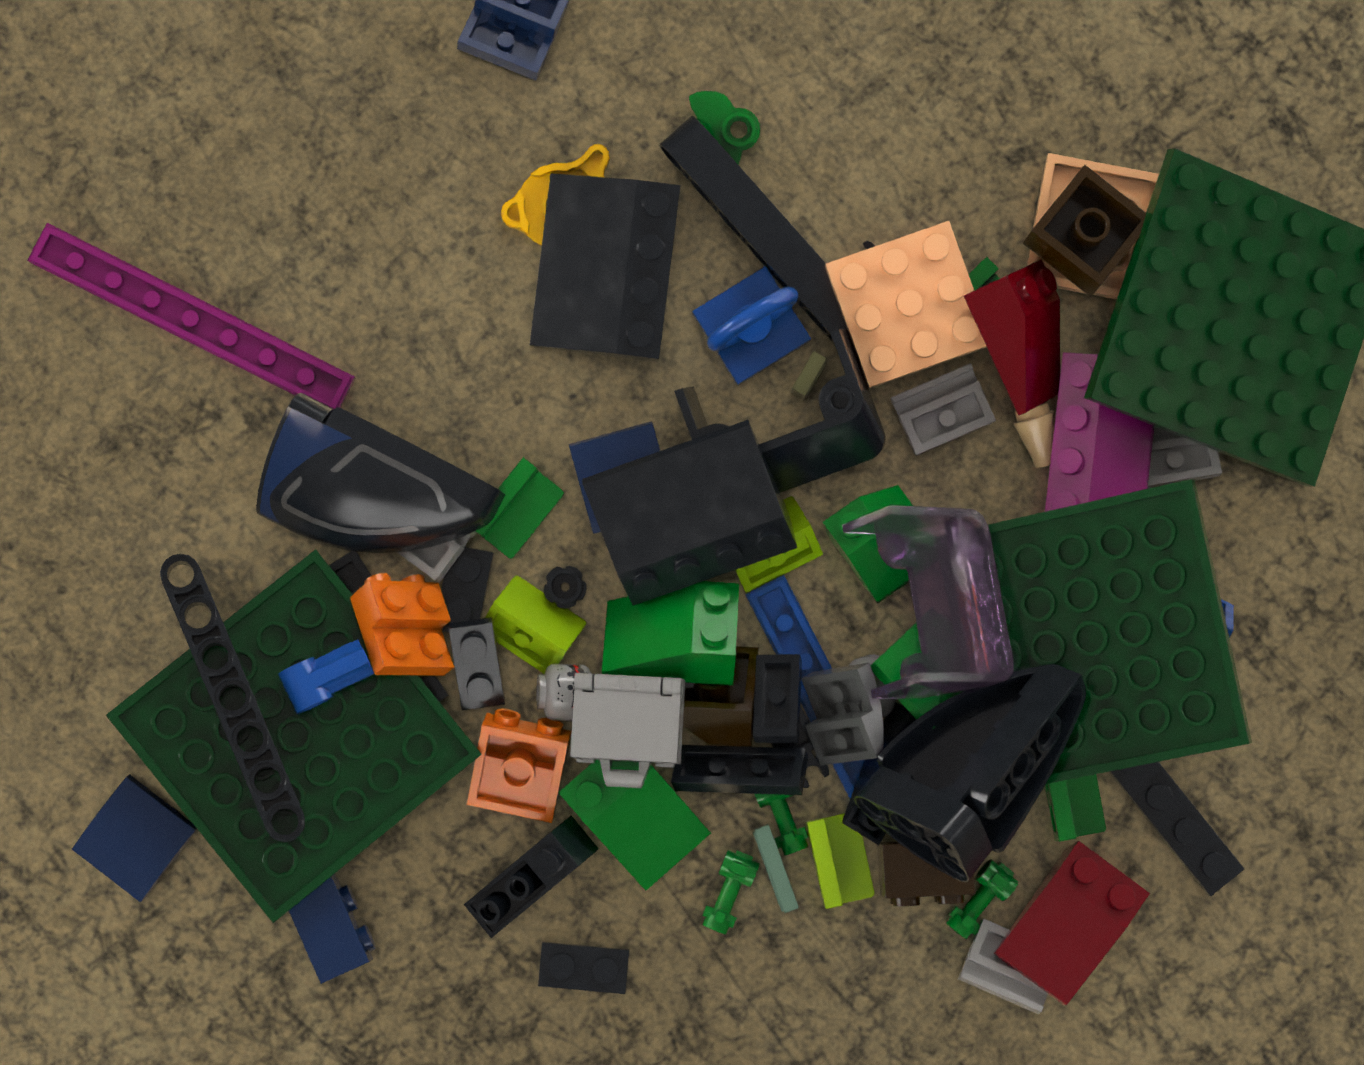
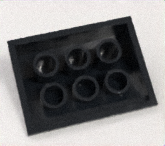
M551 173L530 346L659 361L681 185L634 179Z
M749 420L582 479L583 487L616 572L633 606L797 548L789 512Z

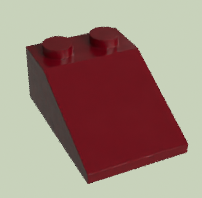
M1042 259L964 295V299L1018 416L1055 397L1059 391L1060 297L1056 291V279L1053 273L1045 267Z
M1077 841L1064 850L993 954L1043 989L1059 1003L1066 1006L1126 930L1150 893L1083 843Z

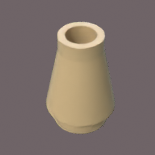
M1047 401L1018 416L1015 410L1014 413L1017 421L1013 422L1027 448L1035 468L1049 466L1055 426V411H1050Z

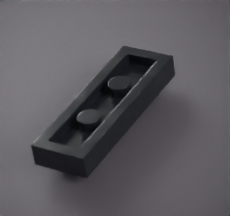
M682 745L681 764H675L671 784L674 791L802 795L809 757L805 748Z

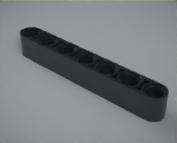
M690 116L659 144L661 150L764 267H767L768 271L783 288L793 287L797 290L799 295L797 304L834 344L830 332L847 328L825 269L826 263L709 131L695 117Z
M172 555L161 566L160 577L265 829L278 842H292L301 836L306 823L299 801L198 563L189 555ZM178 565H187L194 571L193 580L185 587H176L169 581L171 570ZM194 606H205L211 611V620L203 628H193L187 624V613ZM220 646L227 650L229 655L228 662L221 669L214 670L205 666L203 657L210 647ZM229 687H238L246 694L244 705L235 711L227 710L221 705V695ZM250 727L258 729L263 734V744L254 752L243 751L238 746L237 741L241 731ZM267 768L277 771L281 778L278 789L268 794L260 792L255 786L256 775L261 770ZM284 809L291 810L298 817L297 828L288 835H281L275 832L272 826L274 815Z

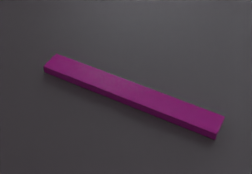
M46 223L27 260L29 263L294 396L304 393L334 409L337 407L341 408L356 379L353 375L49 223Z

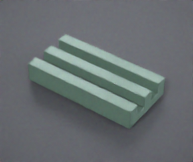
M769 824L755 828L753 835L780 910L787 913L798 909V903Z

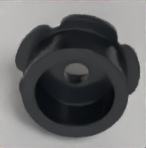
M572 566L552 569L547 574V584L544 585V594L548 601L557 603L559 608L567 609L574 607L576 601L582 600L587 591V585L582 581V573ZM563 583L569 584L567 591L561 589Z

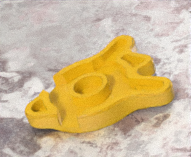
M594 144L589 147L582 157L573 162L553 163L533 171L516 195L503 204L501 217L504 224L509 228L520 230L535 243L542 246L551 173L604 177L605 170L610 161L607 148L601 144Z

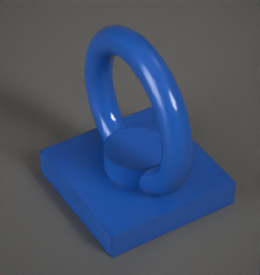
M766 266L692 311L693 316L708 338V348L717 352L737 386L811 341V337L792 309V306L796 304L799 297L797 290L793 287L780 289Z

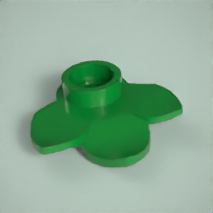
M701 91L691 94L689 102L697 117L696 119L709 131L733 160L739 164L742 151L751 148L759 138L760 123L757 117L747 109L735 108L728 97L722 93ZM736 121H741L747 126V133L742 138H736L730 132L731 125Z

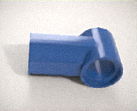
M358 639L334 649L317 659L315 657L308 658L278 673L297 714L333 698L332 694L374 675L371 664Z

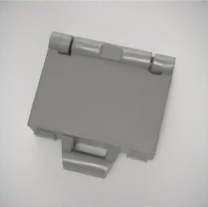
M575 673L570 757L575 758L577 763L595 764V760H600L607 787L642 788L651 763H656V767L675 768V764H681L685 680L671 677ZM612 761L639 762V770L612 769Z

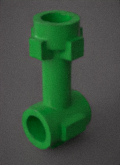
M755 794L761 808L768 805L771 807L781 834L774 838L777 848H782L784 856L809 847L806 840L809 837L806 827L797 828L786 800L794 795Z
M727 850L718 875L726 877L715 906L706 905L702 914L705 917L702 923L703 926L725 935L729 927L733 928L737 917L730 913L742 884L751 887L760 863L752 860L753 856L738 850L736 853Z
M992 859L988 860L975 876V880L981 884L980 888L963 909L957 906L951 909L948 913L951 917L946 924L965 940H967L971 933L976 935L980 927L976 920L996 896L1003 902L1018 886L1019 881L1013 877L1015 873L1002 862L996 863Z

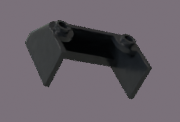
M838 329L830 332L845 375L828 381L820 391L819 405L825 420L759 444L780 493L877 457L884 449L886 442L885 432L847 329ZM694 386L674 391L691 439L729 427L722 423L707 424Z

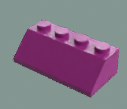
M1063 352L1045 512L1148 489L1155 426L1084 398L1098 357L1097 354Z

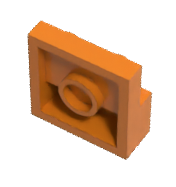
M378 573L368 577L364 581V585L350 597L375 675L445 676L454 668L442 632V628L451 621L438 582H426L421 574L408 576L401 581H391L389 574Z
M501 708L495 710L494 714L486 713L481 726L477 747L482 755L474 763L466 805L552 823L572 731L563 729L564 725L562 722L552 721L548 718H540L537 723L520 720L521 715L511 709Z

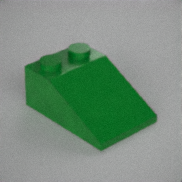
M702 581L634 606L628 596L607 601L602 674L682 678L685 680V683L733 685L739 583Z
M595 760V764L591 763L558 792L645 891L711 834L652 764L642 788L607 787L600 760ZM612 761V769L639 770V762Z

